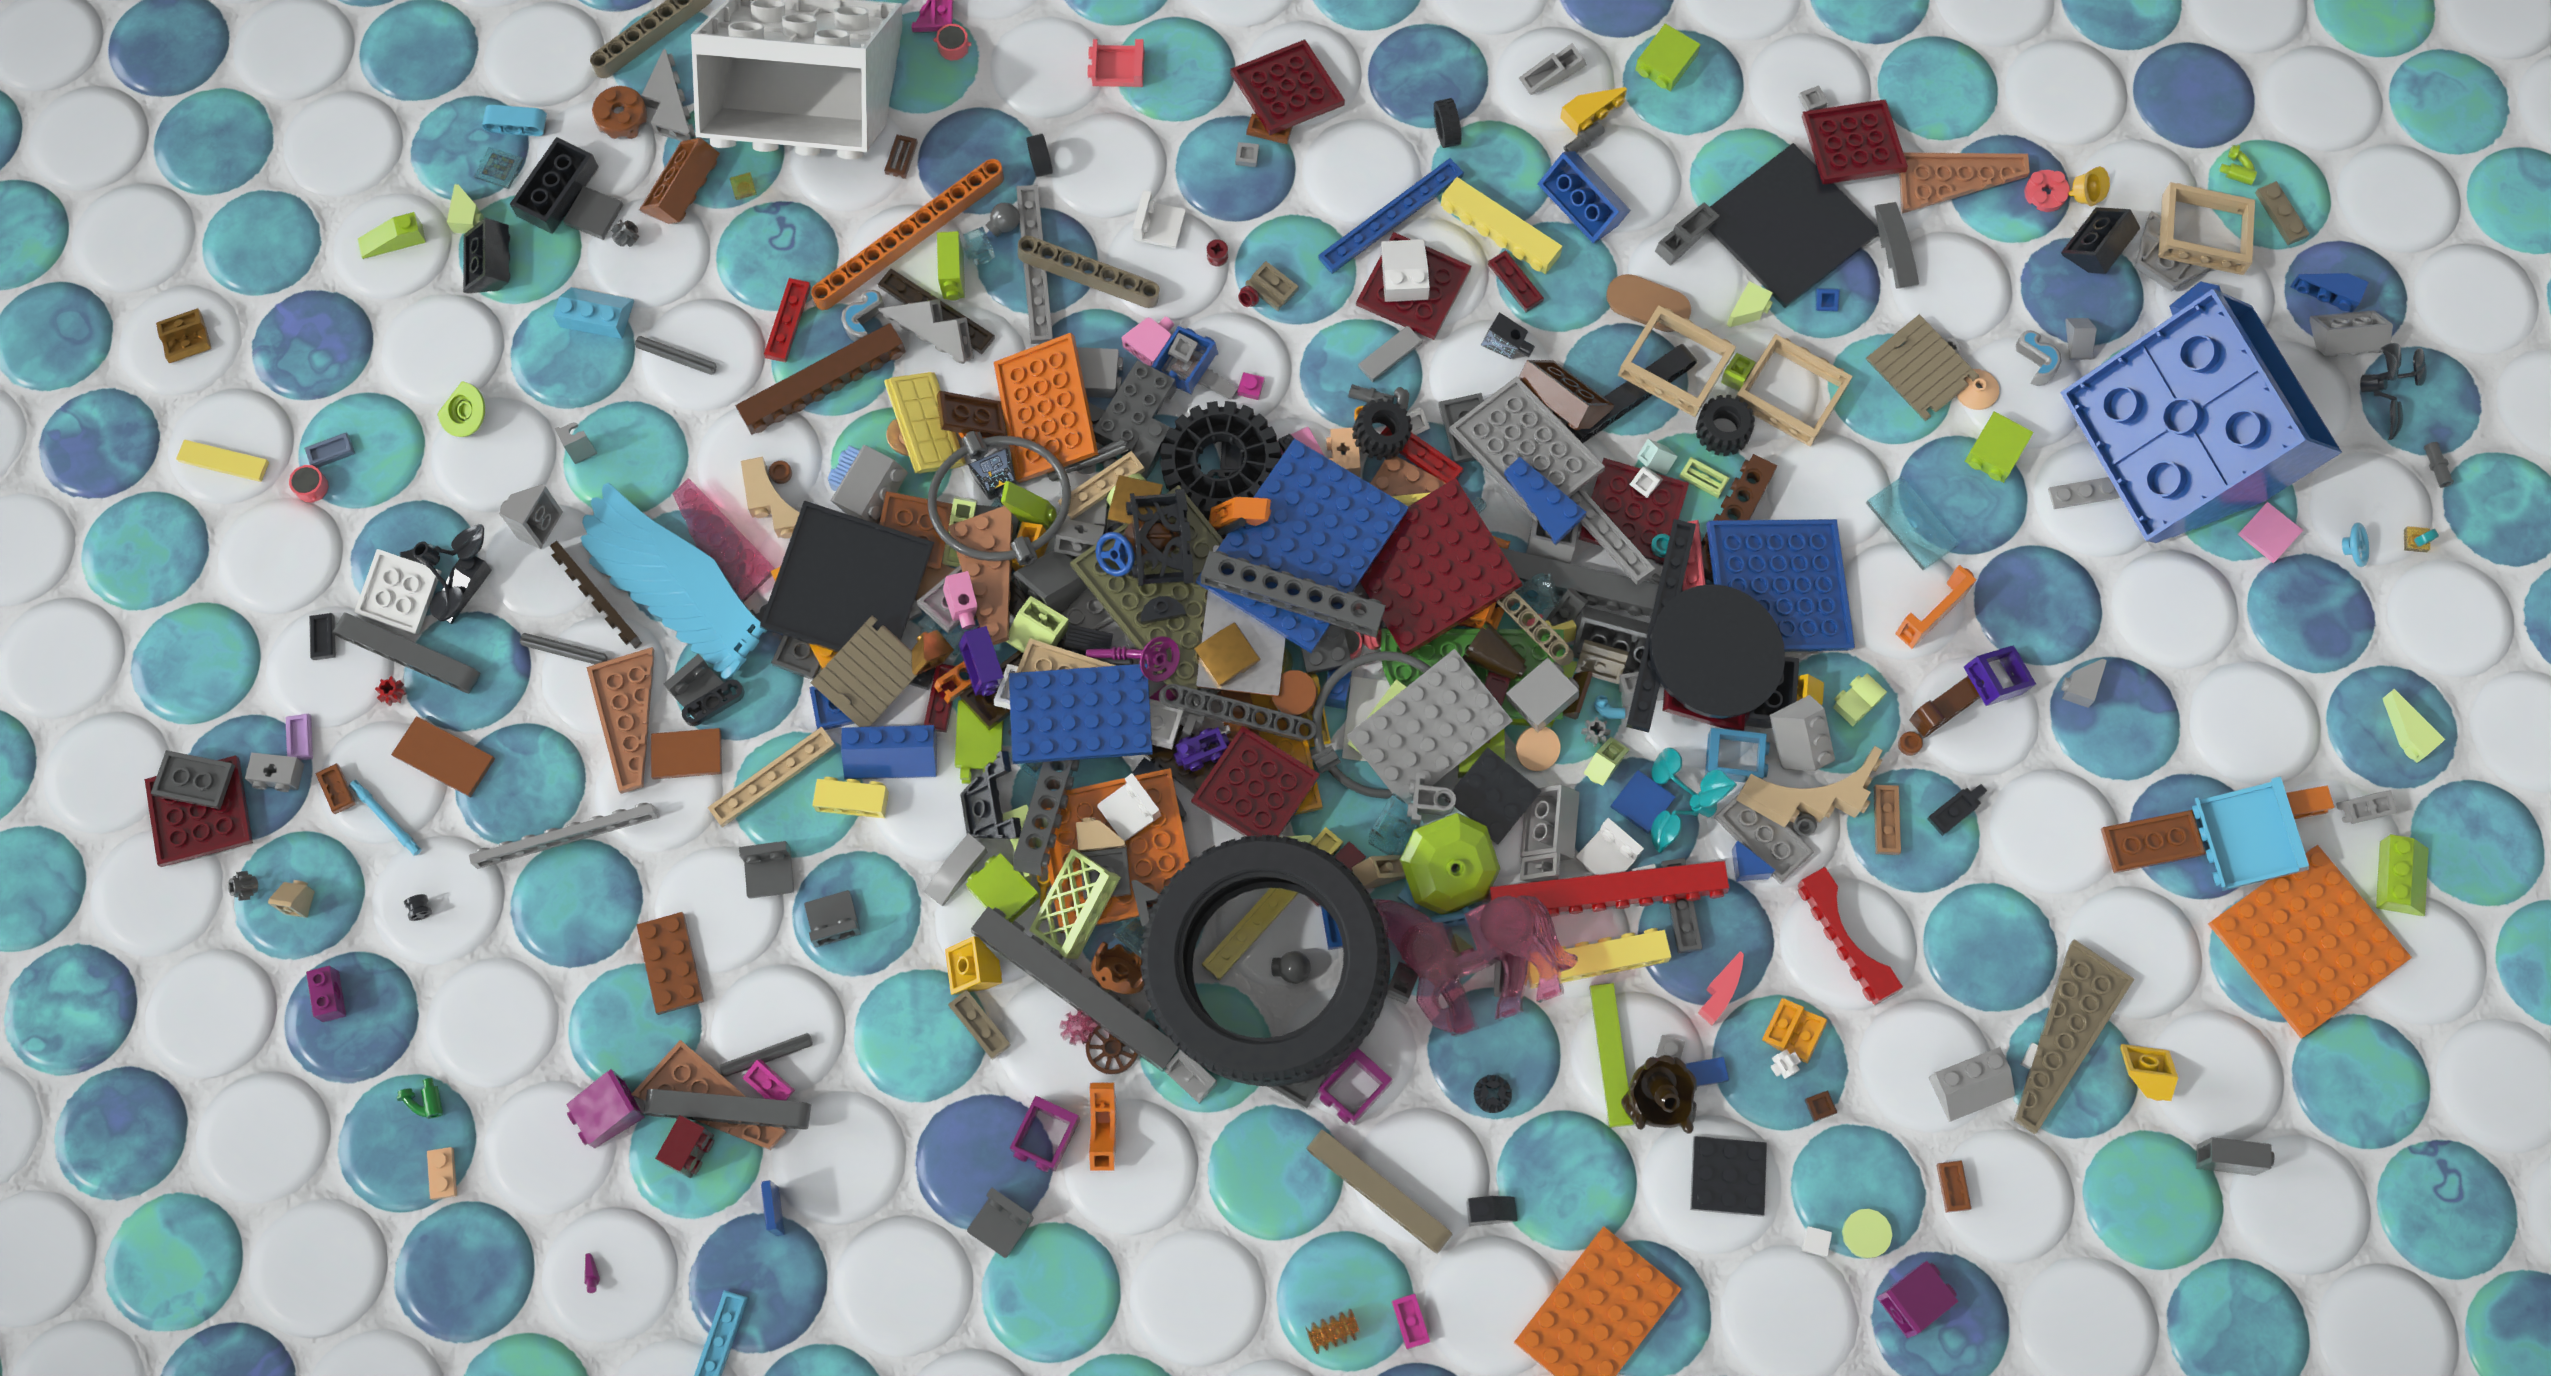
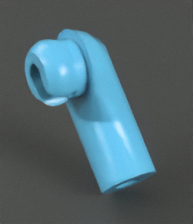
M1604 695L1596 697L1594 707L1603 718L1625 719V708L1611 707L1607 697Z

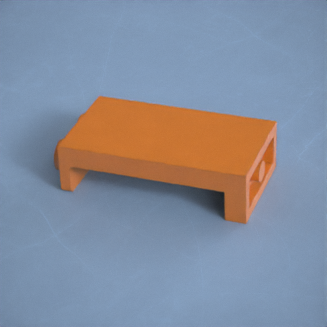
M1959 565L1947 581V585L1953 591L1922 621L1910 613L1903 620L1895 634L1913 649L1967 595L1977 580L1974 578L1973 573Z

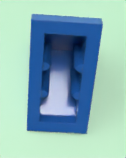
M1737 841L1733 846L1732 858L1736 882L1763 880L1771 877L1775 871L1774 868L1741 842Z

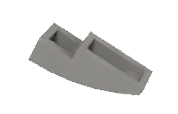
M1572 43L1558 54L1552 53L1520 76L1519 80L1529 94L1532 95L1561 82L1587 64Z
M968 833L940 867L925 889V893L939 905L943 906L973 873L972 869L988 853L986 847Z

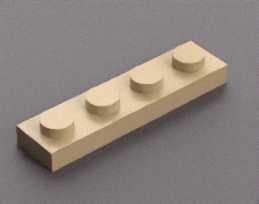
M1130 451L1071 491V502L1067 515L1071 520L1075 519L1108 496L1109 492L1116 485L1118 475L1128 477L1132 474H1141L1145 471L1144 466L1133 452ZM1062 498L1058 500L1060 506H1061Z

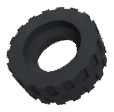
M1448 98L1435 101L1433 104L1434 119L1442 148L1460 145L1462 142L1461 125L1454 100Z

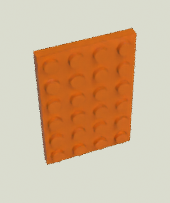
M1072 333L993 362L1007 436L1020 437L1040 444L1056 456L1063 467L1098 455L1075 336ZM1009 445L1017 482L1022 483L1055 471L1052 465L1036 452L1024 447Z
M1603 1226L1513 1343L1553 1376H1616L1681 1291V1288Z

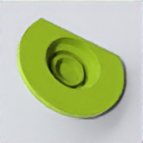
M461 381L438 411L437 416L443 429L456 437L470 436L479 429L485 416V402L481 392L474 385Z

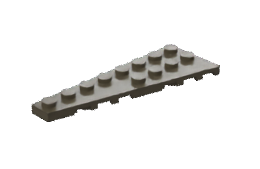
M2075 939L2069 944L2039 1038L2035 1057L2014 1117L2015 1122L2033 1134H2036L2134 981V978Z

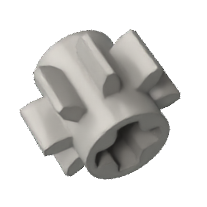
M1595 717V720L1592 722L1586 720L1585 726L1587 728L1581 730V734L1586 735L1585 743L1591 742L1594 747L1600 741L1604 744L1607 741L1605 736L1610 735L1611 730L1605 727L1607 721H1599L1598 717ZM1593 729H1597L1599 735H1595Z

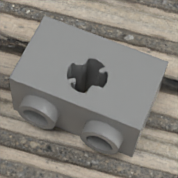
M1065 519L1056 534L1054 552L1080 556L1098 542L1104 533L1105 526Z
M251 752L245 779L256 789L266 790L267 787H273L281 792H289V789L298 790L304 763L296 757Z

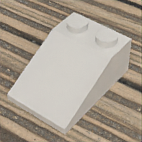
M1424 239L1381 241L1385 302L1428 300L1430 287Z

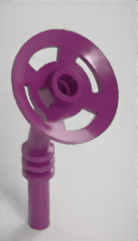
M1160 636L1148 642L1143 650L1127 649L1126 646H1123V648L1118 646L1116 648L1115 646L1112 649H1087L1086 656L1091 658H1113V660L1117 658L1118 660L1122 658L1123 660H1127V658L1140 659V668L1143 675L1151 681L1160 682L1166 680L1175 672L1179 663L1180 652L1174 640ZM1169 647L1172 652L1171 662L1167 661L1166 649ZM1145 659H1147V664H1148L1147 669H1146V667H1145V662H1144ZM1164 668L1166 669L1160 674L1153 675V671L1158 672L1163 670Z

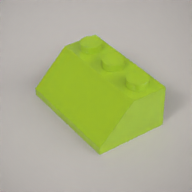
M2390 834L2380 841L2377 909L2425 916L2429 848L2415 838Z

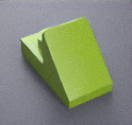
M1736 353L1726 367L1721 383L1739 391L1756 362Z

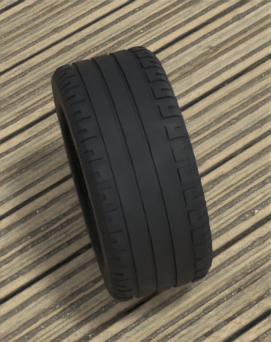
M1253 835L1241 837L1239 840H1228L1222 842L1218 847L1213 846L1203 851L1202 855L1198 858L1195 856L1185 864L1186 867L1182 870L1179 869L1170 879L1171 882L1168 886L1165 885L1158 895V901L1156 904H1153L1148 916L1150 919L1145 925L1143 933L1144 942L1141 944L1142 981H1144L1145 994L1156 1020L1168 1038L1189 1058L1211 1072L1247 1085L1271 1087L1292 1085L1297 1082L1301 1083L1330 1071L1331 1068L1336 1065L1338 1066L1363 1043L1365 1037L1373 1029L1377 1018H1379L1387 996L1390 978V951L1385 928L1370 894L1361 881L1346 865L1325 850H1321L1317 846L1305 841L1301 842L1298 839L1285 836L1282 838L1277 835H1262V837ZM1264 888H1281L1295 891L1320 904L1338 925L1343 945V968L1333 997L1316 1018L1305 1026L1281 1036L1256 1038L1239 1035L1224 1029L1205 1010L1194 983L1193 958L1202 929L1221 906L1243 893Z

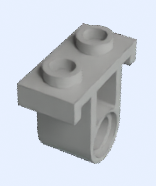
M1416 773L1415 780H1410L1409 794H1413V803H1408L1407 817H1411V824L1420 825L1422 815H1417V813L1432 815L1450 814L1456 802L1454 792L1444 787L1420 785L1424 784L1425 774ZM1440 797H1446L1449 799L1450 804L1448 806H1441L1437 800Z

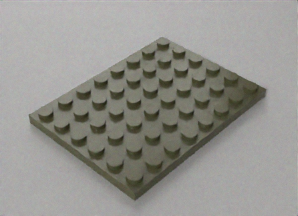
M1178 485L1167 494H1173L1175 489H1181V487ZM1185 493L1188 508L1187 519L1190 523L1191 541H1187V543L1190 542V552L1193 559V583L1184 584V581L1138 586L1137 578L1133 579L1132 569L1124 576H1112L1106 573L1097 561V543L1071 561L1070 566L1138 650H1143L1148 642L1160 636L1171 638L1176 642L1180 652V659L1175 672L1163 681L1166 685L1177 684L1200 690L1201 688L1196 686L1200 656L1194 648L1202 643L1208 590L1198 585L1196 579L1203 570L1209 551L1213 552L1215 545L1220 546L1223 538ZM1169 518L1168 521H1170L1173 524L1176 523L1175 518ZM1124 523L1113 532L1124 535L1129 524ZM1116 539L1107 540L1103 545L1102 551H1109L1113 548ZM1175 547L1173 551L1168 553V556L1171 557L1172 552L1178 554V547ZM1104 558L1111 568L1120 570L1115 561H1112L1110 558ZM1158 561L1156 568L1151 571L1152 563L1146 562L1144 564L1145 575L1161 573L1162 563ZM1167 566L1165 569V573L1181 572ZM1159 596H1169L1176 599L1183 605L1186 616L1141 624V612L1144 606L1151 599ZM1169 647L1166 649L1167 661L1171 662L1172 652ZM1164 668L1163 670L1158 671V672H1156V673H1157V674H1160V673H1162L1163 671H1165L1166 669Z

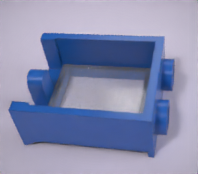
M1178 326L1151 367L1176 380V388L1192 395L1195 386L1215 356L1218 355L1216 343L1210 337H1202L1192 329H1184ZM1178 333L1198 343L1188 363L1168 354Z

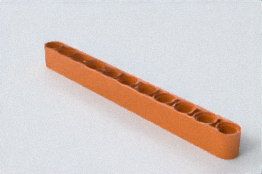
M996 159L985 161L812 287L811 295L816 307L821 310L831 308L999 186L1004 180L1000 161ZM941 208H947L944 211H939ZM874 257H878L877 260H871ZM839 282H844V283H843L842 285H840V286H837V285H836V284L839 283ZM821 295H827L824 298H819Z

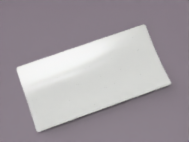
M1351 677L1342 758L1366 761L1360 753L1348 746L1350 740L1346 735L1367 719L1388 691L1390 685L1387 680Z

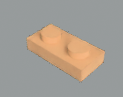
M448 1147L427 1151L430 1199L437 1200L457 1196L454 1148Z

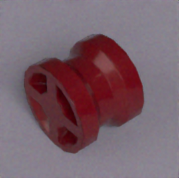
M1220 239L1212 240L1207 245V260L1211 265L1222 266L1228 260V246Z

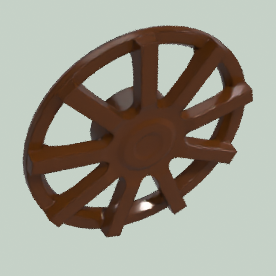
M1095 1027L1089 1034L1085 1047L1086 1056L1090 1064L1104 1074L1125 1072L1134 1064L1138 1054L1136 1052L1131 1054L1124 1051L1122 1048L1126 1045L1111 1034H1109V1038L1105 1039L1098 1032L1101 1027ZM1094 1034L1103 1042V1045L1090 1044ZM1090 1049L1102 1050V1053L1092 1059ZM1120 1054L1131 1058L1125 1066H1123L1119 1058ZM1104 1056H1107L1105 1069L1096 1064ZM1112 1058L1116 1059L1119 1069L1109 1070Z

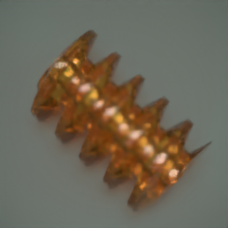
M1351 1308L1348 1309V1317L1343 1312H1339L1338 1321L1331 1315L1329 1317V1324L1324 1319H1321L1320 1327L1315 1322L1311 1323V1331L1305 1326L1311 1346L1317 1355L1320 1354L1321 1345L1328 1351L1329 1342L1337 1348L1338 1339L1347 1344L1348 1335L1355 1341L1357 1340V1332L1360 1333Z

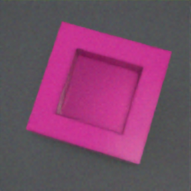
M1243 372L1237 391L1238 395L1259 400L1264 377Z

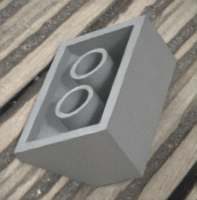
M2374 310L2310 316L2309 319L2315 346L2327 357H2336L2338 354L2345 353L2348 355H2358L2360 352L2367 351L2370 353H2380L2383 346L2391 343L2393 324Z
M863 445L830 501L848 515L878 524L881 520L886 491L897 493L908 472L895 460Z
M541 484L511 494L508 500L502 503L499 514L519 540L541 549L563 511L547 487Z
M1811 695L1770 715L1778 755L1783 769L1816 771L1835 761L1825 709Z
M1564 785L1539 788L1541 793L1524 812L1520 857L1558 852L1560 853V861L1574 859L1579 792Z
M2001 1047L1935 1072L1929 1077L1949 1122L2015 1096L2011 1068Z

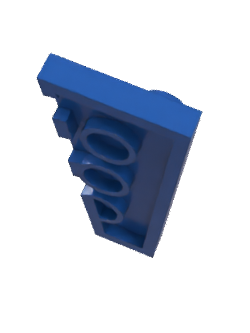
M1521 457L1504 471V476L1517 494L1526 502L1531 513H1534L1540 522L1539 524L1550 535L1555 546L1586 516L1584 509Z

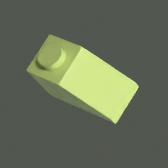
M454 184L447 224L453 233H466L482 221L484 217L465 191L458 184Z
M1749 281L1729 317L1727 326L1734 327L1760 320L1763 313L1768 314L1773 304L1770 301L1773 292Z
M1610 737L1595 753L1584 774L1592 782L1603 786L1630 749Z

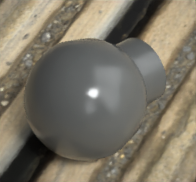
M999 203L991 211L990 221L985 226L998 238L1003 232H1011L1018 226L1020 221L1019 211L1010 203Z
M1298 951L1288 952L1282 958H1273L1271 964V971L1274 977H1282L1286 982L1293 984L1303 982L1309 976L1311 970L1310 961L1307 956Z

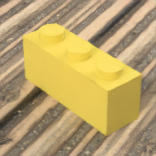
M824 777V779H817L813 807L816 812L885 819L889 791L883 783L877 781L864 784L855 779H847V782L838 781L834 777Z

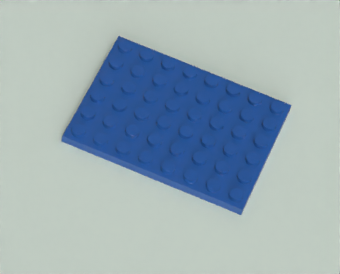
M1294 438L1253 497L1271 500V514L1268 521L1257 526L1246 523L1245 526L1228 533L1216 551L1224 552L1231 558H1244L1257 566H1269L1276 572H1289L1294 577L1302 580L1303 578H1308L1315 581L1318 585H1331L1344 593L1354 592L1408 512L1409 507ZM1224 569L1222 573L1225 575H1231L1233 573V570ZM1201 573L1196 579L1198 585L1221 597L1311 654L1331 626L1330 623L1201 584ZM1248 575L1244 577V580L1252 582L1255 580V577ZM1269 582L1266 584V587L1274 589L1277 587V584ZM1290 589L1288 593L1295 596L1299 594V591ZM1318 596L1309 598L1312 602L1321 601V598ZM1333 603L1332 607L1341 609L1343 605L1341 603Z

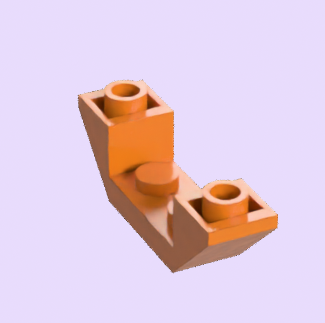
M1234 497L1211 508L1209 523L1217 530L1242 517L1250 525H1260L1267 522L1270 517L1271 500L1268 498Z

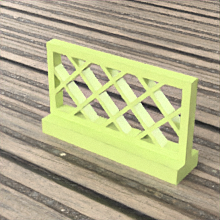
M1071 849L1029 931L1057 949L1064 958L1078 959L1121 877L1113 872H1109L1076 849ZM1077 857L1081 860L1082 870L1074 872L1072 864ZM1096 870L1101 874L1097 881L1091 884L1089 871ZM1083 874L1086 886L1077 888L1075 876ZM1069 878L1071 890L1063 893L1062 883L1064 879ZM1087 890L1088 898L1085 903L1080 904L1078 892ZM1072 894L1075 906L1066 909L1064 896ZM1059 899L1061 911L1052 913L1051 904L1053 900ZM1076 910L1077 919L1074 924L1069 925L1067 913ZM1062 914L1064 927L1055 929L1053 917ZM1048 919L1050 931L1043 933L1038 928L1043 920ZM1061 931H1065L1066 935L1063 946L1058 943L1056 934Z

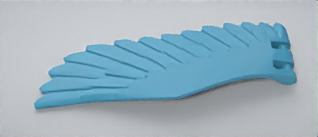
M609 482L604 484L602 488L603 499L595 497L591 500L594 515H585L582 521L587 535H583L581 541L583 547L592 555L589 563L599 572L611 576L609 582L617 589L631 592L630 597L633 601L649 606L647 610L650 614L661 618L662 624L665 627L677 631L676 638L678 640L692 644L691 651L703 655L702 658L708 664H714L713 670L722 672L721 677L723 679L731 678L741 665L746 662L747 659L745 657L749 651L755 649L762 633H766L768 630L760 628L761 621L745 606L712 557L642 513Z

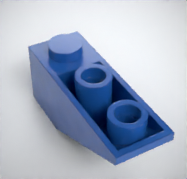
M2349 273L2298 274L2290 287L2300 293L2311 295L2321 302L2332 304L2342 311L2353 312L2360 304L2369 282Z

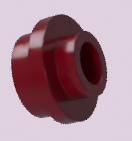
M1248 285L1241 288L1238 295L1240 303L1245 307L1257 305L1259 302L1257 291Z

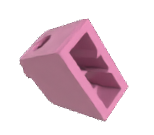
M1166 316L1159 323L1148 317L1123 335V347L1141 362L1151 367L1172 335L1169 331L1174 326V323Z
M969 572L946 576L943 592L952 620H960L963 630L975 627L973 617L976 615L977 603Z

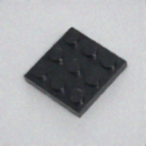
M1486 747L1452 789L1456 796L1454 807L1470 819L1487 826L1491 840L1497 845L1541 793L1538 787L1488 747ZM1445 798L1444 800L1450 804L1449 799Z
M1694 1136L1690 1210L1763 1217L1765 1215L1767 1143Z

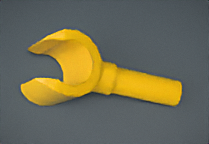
M1049 873L1047 881L1044 882L1040 881L1041 876L1037 875V883L1040 887V907L1046 899L1047 888L1051 886Z

